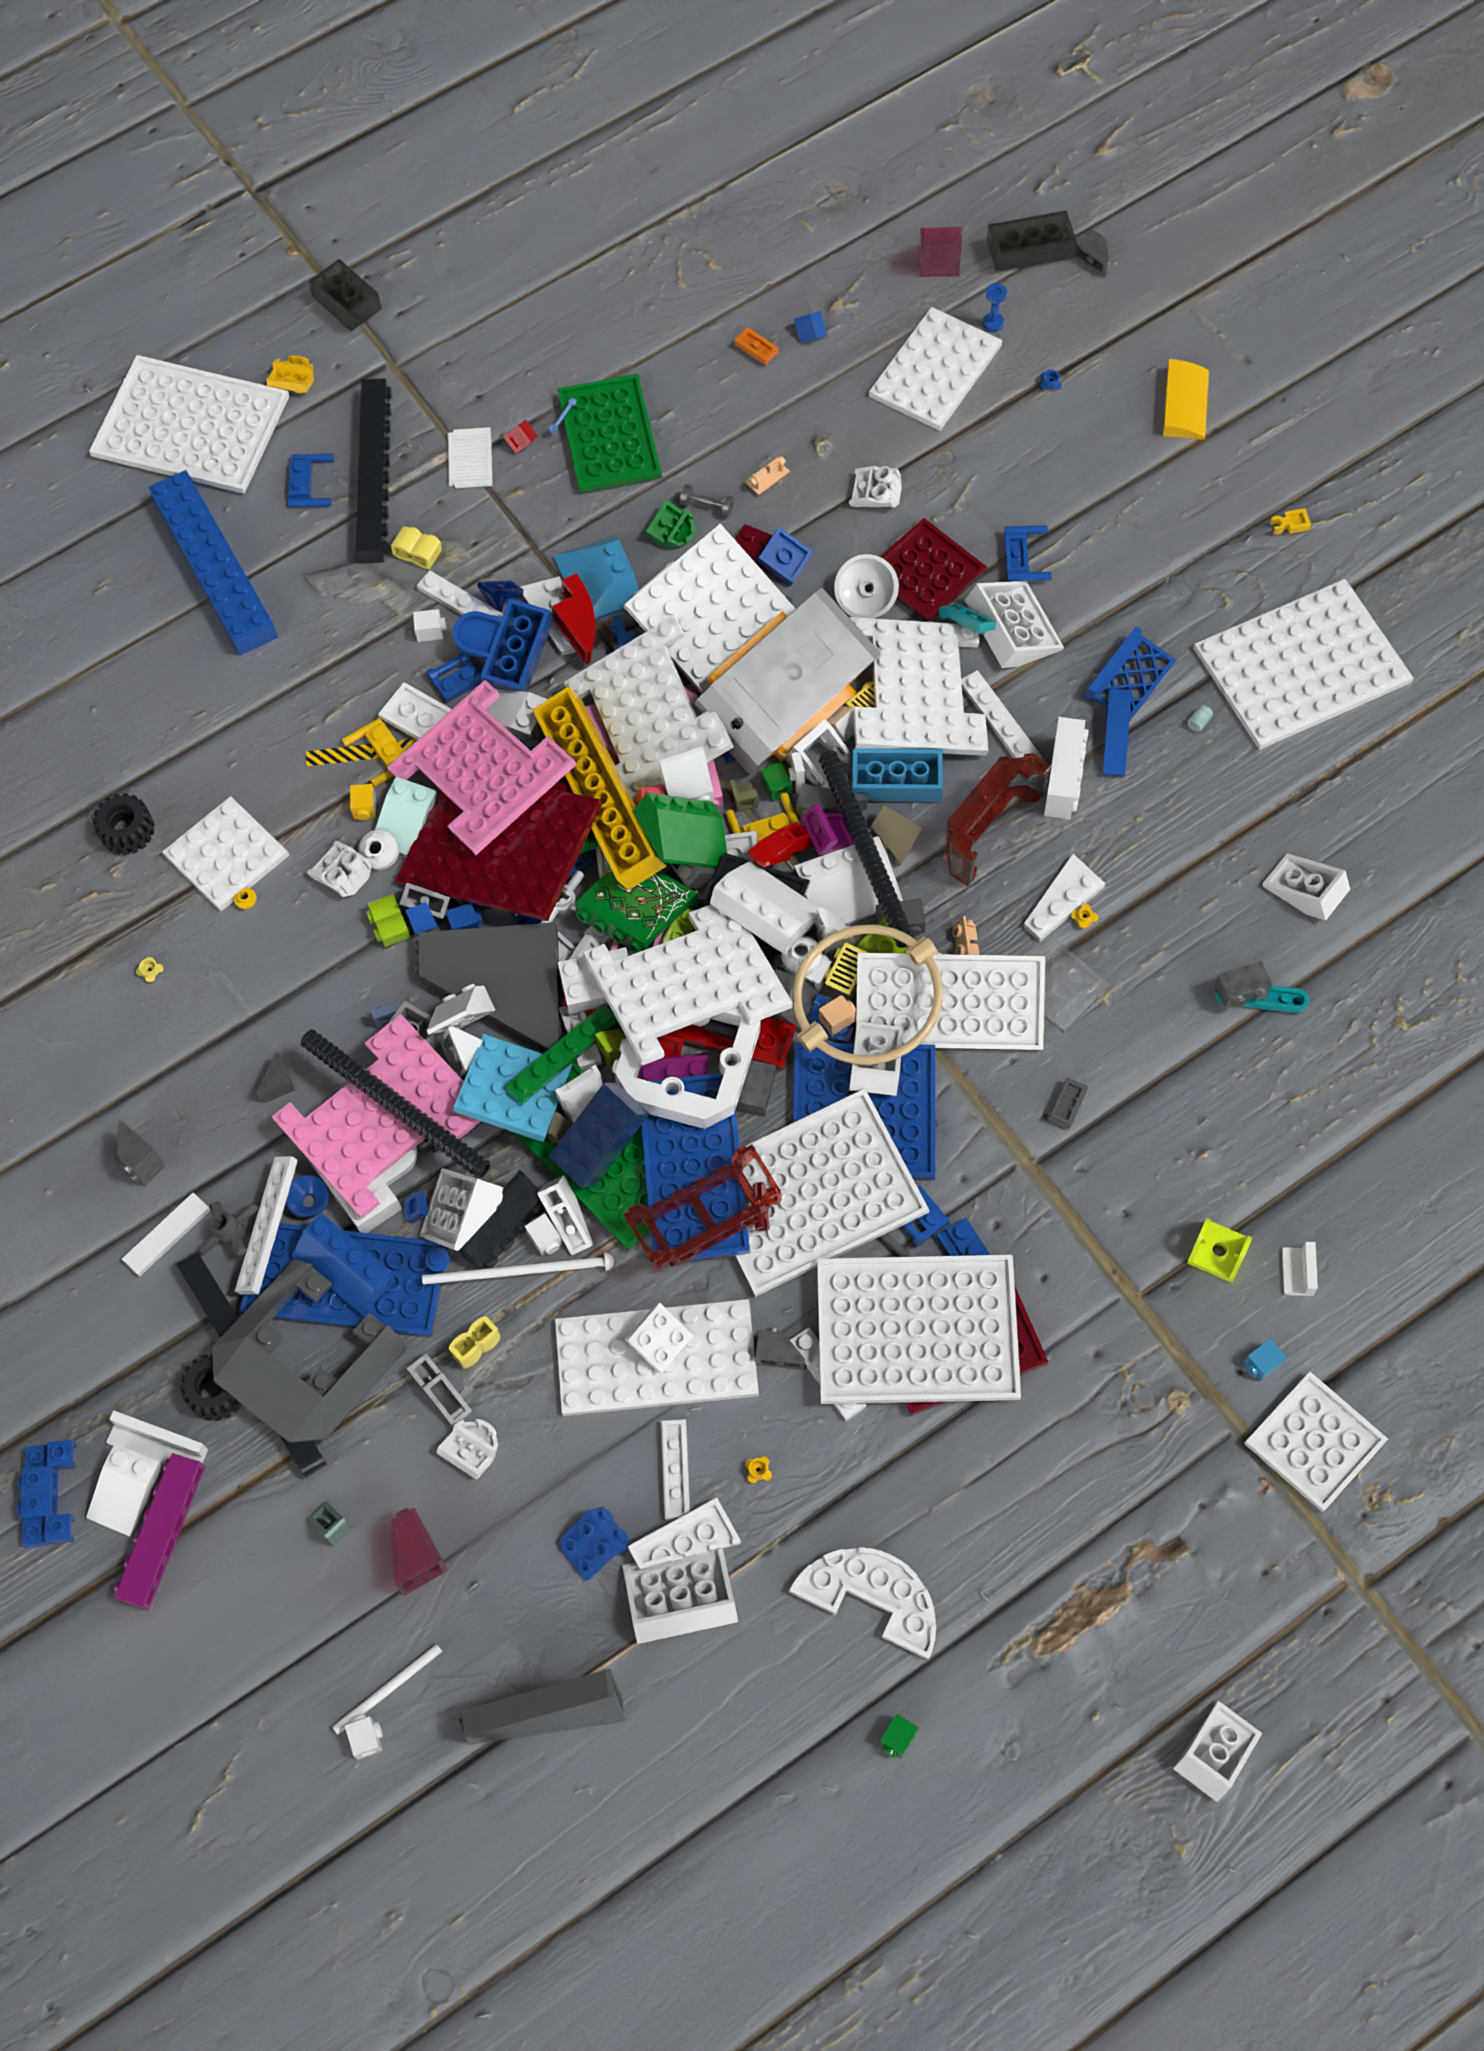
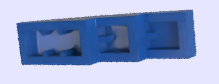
M1109 689L1102 775L1125 776L1132 690Z

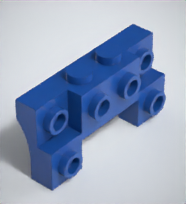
M73 1440L47 1442V1445L25 1447V1468H22V1476L18 1478L21 1501L17 1503L18 1516L23 1520L22 1545L25 1548L74 1542V1536L71 1535V1522H74V1516L72 1514L57 1515L59 1472L56 1470L76 1468V1463L73 1461V1449H76V1443Z

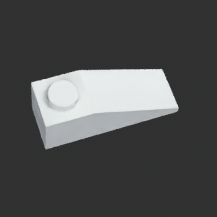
M817 908L816 938L818 943L828 935L849 927L848 925L845 926L840 917L825 908ZM853 936L833 943L822 951L825 956L835 954L839 946L843 947L845 942L850 944Z
M563 1175L544 1184L537 1194L571 1256L591 1247L593 1243L576 1196L566 1177Z

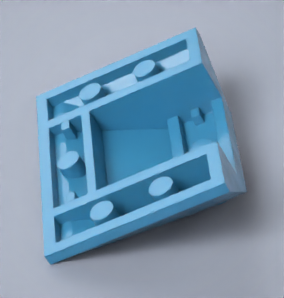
M614 536L554 555L555 562L563 579L577 573L584 583L593 605L595 620L626 610L624 605L634 597L633 594L636 591H639L634 572L619 539Z

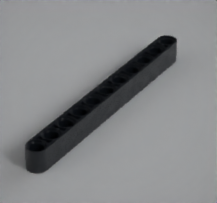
M196 1250L176 1262V1265L221 1338L239 1318ZM280 1436L305 1478L327 1465L313 1441L289 1443Z

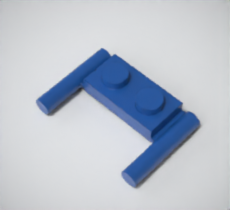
M333 453L291 455L288 491L289 508L331 506V498L311 499L313 462H334Z
M1047 525L1004 526L1008 582L1051 580V572H1029L1026 534H1047Z

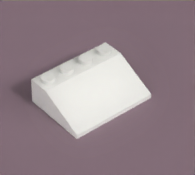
M1027 581L977 583L964 600L969 609L996 621L995 630L986 631L983 635L1002 668L1019 667L1064 649Z
M879 836L873 838L885 865L887 874L890 876L892 886L898 895L897 898L903 901L888 855ZM855 845L794 866V875L810 880L805 898L816 906L823 907L840 917L845 925L875 915V906L878 905V899L875 897L873 887L870 885V881L867 878L868 875L865 873Z
M751 861L727 873L714 886L710 901L712 906L784 955L817 921L818 906Z
M442 1168L427 1211L428 1215L425 1217L419 1236L459 1251L496 1211L503 1198V1187Z
M723 1549L639 1570L636 1562L623 1565L637 1644L738 1622Z

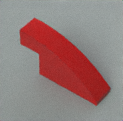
M575 573L562 580L561 594L565 600L553 605L551 614L555 625L584 663L588 665L591 662L594 647L595 615L588 591L578 574Z

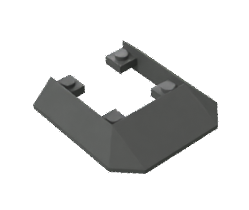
M294 1259L212 1346L214 1382L289 1443L326 1440L406 1350V1346L390 1325H384L369 1313L353 1330V1334L369 1347L339 1380L320 1367L305 1383L270 1355L283 1340V1336L268 1325L277 1313L298 1291L316 1304L332 1287V1283L313 1268V1264Z

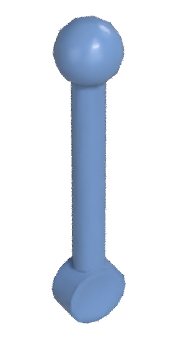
M574 398L568 400V405L555 424L549 426L550 433H557V427L570 408L576 405Z

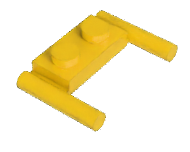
M380 718L341 739L343 744L348 746L366 736L386 767L404 753ZM387 770L371 779L370 782L375 788L394 777V775Z
M788 793L780 795L785 809L784 813L743 825L742 829L739 827L734 811H726L725 815L732 834L756 831L758 842H760L778 829L799 822Z

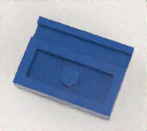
M967 1218L936 1234L937 1240L948 1256L990 1255Z

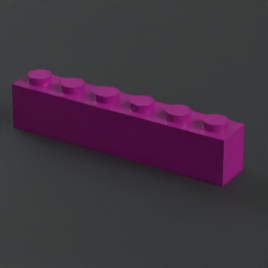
M172 1453L170 1459L166 1460L163 1466L164 1475L162 1480L154 1488L152 1505L144 1513L143 1519L145 1522L142 1530H139L135 1536V1547L132 1555L130 1554L126 1558L124 1575L116 1583L114 1589L116 1595L114 1598L118 1601L149 1611L206 1468L200 1461Z

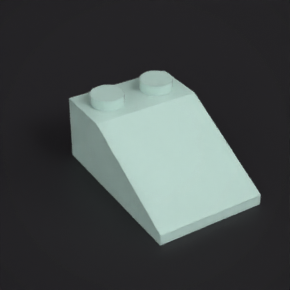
M399 777L395 778L386 795L375 830H383L392 834L399 844L400 855L407 856L414 840H417L419 832L428 818V813L437 799V791ZM380 842L372 843L375 846L381 847Z

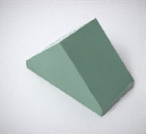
M326 1501L307 1518L333 1547L352 1529L348 1522Z

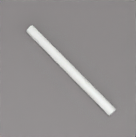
M435 1644L333 1725L334 1731L339 1735L345 1730V1725L351 1723V1719L364 1715L442 1653L439 1646Z

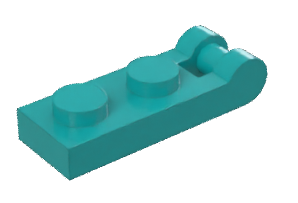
M961 604L946 605L939 608L940 618H950L958 622V625L972 629V632L976 634H985L986 631L995 630L996 621Z

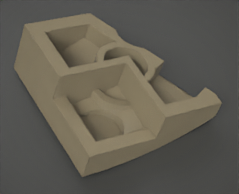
M883 805L869 829L875 837L879 836L885 850L890 849L897 858L894 862L900 866L922 827Z

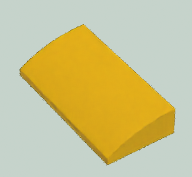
M1169 359L1163 423L1164 437L1205 440L1208 369L1194 363Z

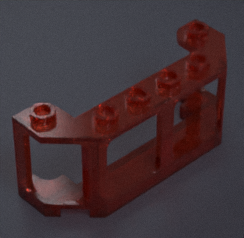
M753 1144L747 1147L742 1146L734 1151L732 1165L718 1168L712 1176L698 1179L690 1188L676 1191L671 1198L654 1203L649 1210L645 1205H633L627 1210L624 1217L627 1225L630 1226L644 1250L653 1270H659L668 1262L671 1267L679 1266L761 1221L767 1215L765 1209L772 1205H778L782 1201V1195ZM754 1158L771 1187L765 1189L766 1192L759 1198L743 1173L744 1168ZM736 1179L752 1206L715 1225L700 1197L726 1181ZM691 1203L707 1231L671 1250L655 1222L684 1204ZM635 1225H647L662 1251L656 1249L650 1253Z

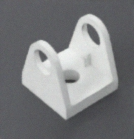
M826 719L798 742L784 759L791 766V753L799 752L805 770V779L812 785L820 787L824 785V780L805 754L809 748L818 741L829 751H836L838 758L842 762L848 763L852 759L850 751ZM837 747H839L843 751L845 756L842 753H840ZM809 772H811L815 776L817 781L810 775Z

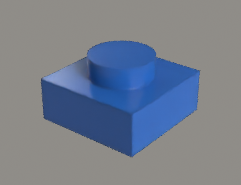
M417 1191L403 1199L406 1222L414 1223L428 1215L425 1192Z

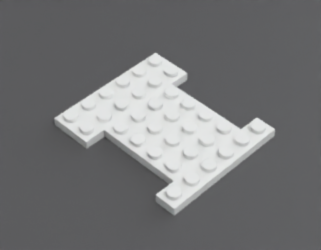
M674 615L564 682L565 686H570L581 699L590 693L592 694L620 761L615 766L632 799L641 787L662 784L660 760L702 746L706 762L708 763L734 747L725 726L716 712L709 713L706 711L698 717L694 712L667 649L668 646L685 637L680 623Z
M850 617L854 624L882 653L872 662L875 708H854L855 748L942 749V753L987 756L988 739L985 714L964 713L959 647L978 648L979 634L972 632V629L953 623Z
M712 905L689 912V919L696 930L695 932L617 961L613 960L605 944L583 951V958L642 1066L664 1057V1051L657 1040V1037L738 1006H740L749 1024L792 1008L793 1003L751 931Z

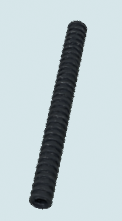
M836 751L824 752L818 758V761L821 764L823 773L826 775V780L831 792H833V797L838 804V809L843 816L850 837L853 839V844L858 851L857 854L863 863L862 866L868 875L867 878L873 887V892L878 899L883 916L886 917L885 921L888 923V927L902 931L916 940L915 936L912 935L913 931L910 929V924L905 916L900 900L897 898L898 895L892 886V881L887 874L870 829L867 827V822L862 815V810H860L855 794L852 792V787L847 780L848 777L840 763ZM893 938L898 948L908 947L905 943Z
M311 1029L303 1035L300 1043L303 1048H306L313 1056H317L324 1064H328L329 1068L339 1073L345 1080L350 1081L352 1085H356V1088L361 1089L362 1093H367L369 1098H372L374 1102H378V1105L383 1106L385 1110H389L390 1114H395V1118L400 1119L402 1123H406L407 1127H412L414 1132L417 1131L419 1136L429 1140V1143L434 1144L436 1149L440 1148V1152L446 1153V1156L451 1157L452 1161H457L459 1166L463 1165V1169L468 1170L471 1175L474 1174L476 1179L482 1178L490 1168L489 1160L479 1156L477 1151L473 1152V1148L468 1147L466 1143H462L461 1139H456V1136L451 1134L449 1130H445L441 1125L439 1126L437 1121L428 1117L426 1113H422V1110L417 1109L416 1105H411L409 1100H405L404 1096L394 1092L393 1088L383 1083L376 1075L366 1071V1068L361 1067L360 1063H355L353 1058H350L348 1054H344V1051L339 1050L337 1046H333V1043L328 1042L325 1037L322 1038V1035L317 1033L315 1029Z

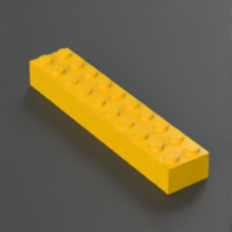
M568 686L534 708L533 712L545 736L552 739L577 764L565 775L573 793L597 798L603 803L591 829L617 881L629 891L665 868V862H661L632 812L636 805L580 696Z

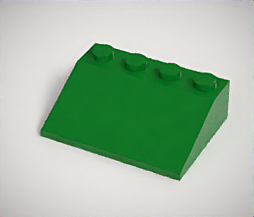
M647 792L632 811L661 862L717 869L724 852L727 853L723 819L713 802Z

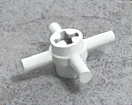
M576 871L569 883L564 886L549 920H542L540 923H551L556 915L564 917L570 915L573 911L576 912V897L573 891L584 877L582 872Z

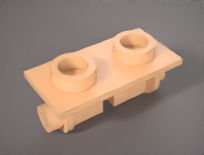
M776 456L772 462L757 473L752 474L745 483L756 494L760 495L790 472L784 466L786 463L785 459L782 456Z
M963 916L953 926L952 930L956 943L955 955H979L978 944L970 943L977 941L976 924L972 920H966V917Z

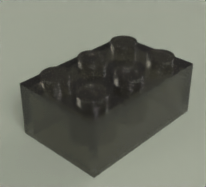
M340 259L308 281L312 297L350 331H353L382 309L378 292Z

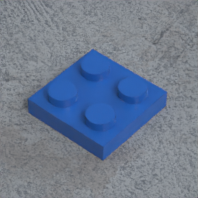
M778 527L756 561L791 586L813 551L781 527Z

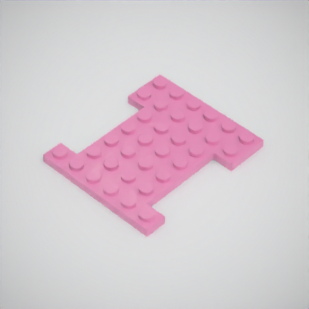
M486 680L387 767L395 777L405 780L410 778L419 769L452 800L463 813L451 822L448 828L475 855L577 765L574 759L548 736L530 751L487 712L486 709L500 697V694Z
M401 1014L365 1042L368 1050L378 1059L366 1071H370L372 1075H376L383 1083L393 1088L394 1092L404 1096L405 1100L411 1102V1105H416L417 1109L422 1110V1113H426L428 1117L437 1121L439 1126H443L445 1130H449L451 1134H454L456 1139H461L481 1122L453 1112L464 1081ZM350 1082L306 1118L302 1116L291 1102L272 1116L273 1121L361 1219L380 1205L379 1200L367 1186L424 1140L423 1136H419L417 1131L414 1132L412 1130V1127H407L406 1123H402L400 1119L395 1118V1114H390L389 1110L387 1111L383 1106L378 1105V1102H374L372 1098L367 1096V1093H362L361 1089H357L356 1085H352Z

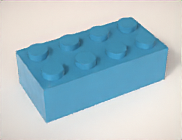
M853 749L852 792L868 795L867 801L942 802V749Z

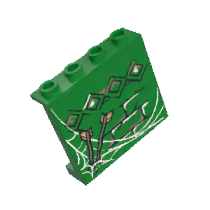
M610 869L575 901L576 916L581 922L591 925L599 933L606 934L616 943L623 944L636 954L646 950L688 908L693 911L699 909L697 892L660 871L628 891L617 881L612 869Z

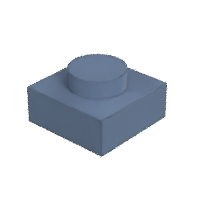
M393 1004L381 1005L375 1010L370 1011L376 1028L386 1026L396 1013Z

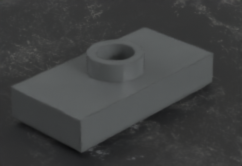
M1066 1078L1048 1120L1070 1129L1088 1090V1086Z

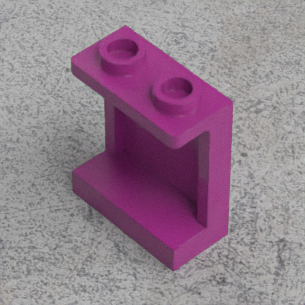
M813 804L801 817L819 855H826L854 845L841 813H824L820 804Z

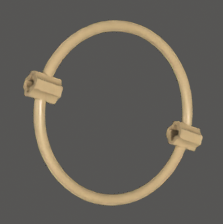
M857 925L836 931L817 943L801 962L793 984V1008L798 1024L802 1029L797 1038L802 1046L809 1052L817 1047L835 1059L859 1065L889 1062L915 1049L924 1041L935 1026L942 1007L943 986L940 972L932 958L937 954V949L933 942L925 936L917 941L908 934L887 926ZM860 934L884 935L905 943L909 946L906 952L911 961L919 967L925 963L933 982V1004L929 1017L921 1030L904 1045L889 1052L876 1055L851 1054L827 1044L825 1040L828 1039V1035L816 1021L811 1025L808 1023L802 1006L803 981L809 967L817 956L833 943Z

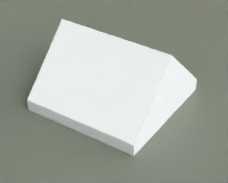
M452 1026L445 1031L439 1041L449 1066L463 1079L468 1073L477 1048L480 1047L483 1040Z

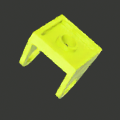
M1206 1218L1187 1264L1232 1283L1253 1237L1249 1235L1244 1236L1212 1222L1210 1218ZM1213 1247H1223L1226 1254L1224 1256L1215 1255Z

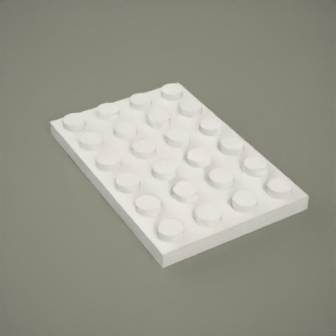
M931 307L869 391V397L941 431L1000 349L1002 340Z

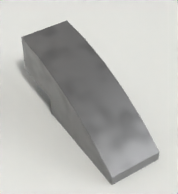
M427 1353L406 1368L407 1372L452 1427L472 1412L471 1408Z

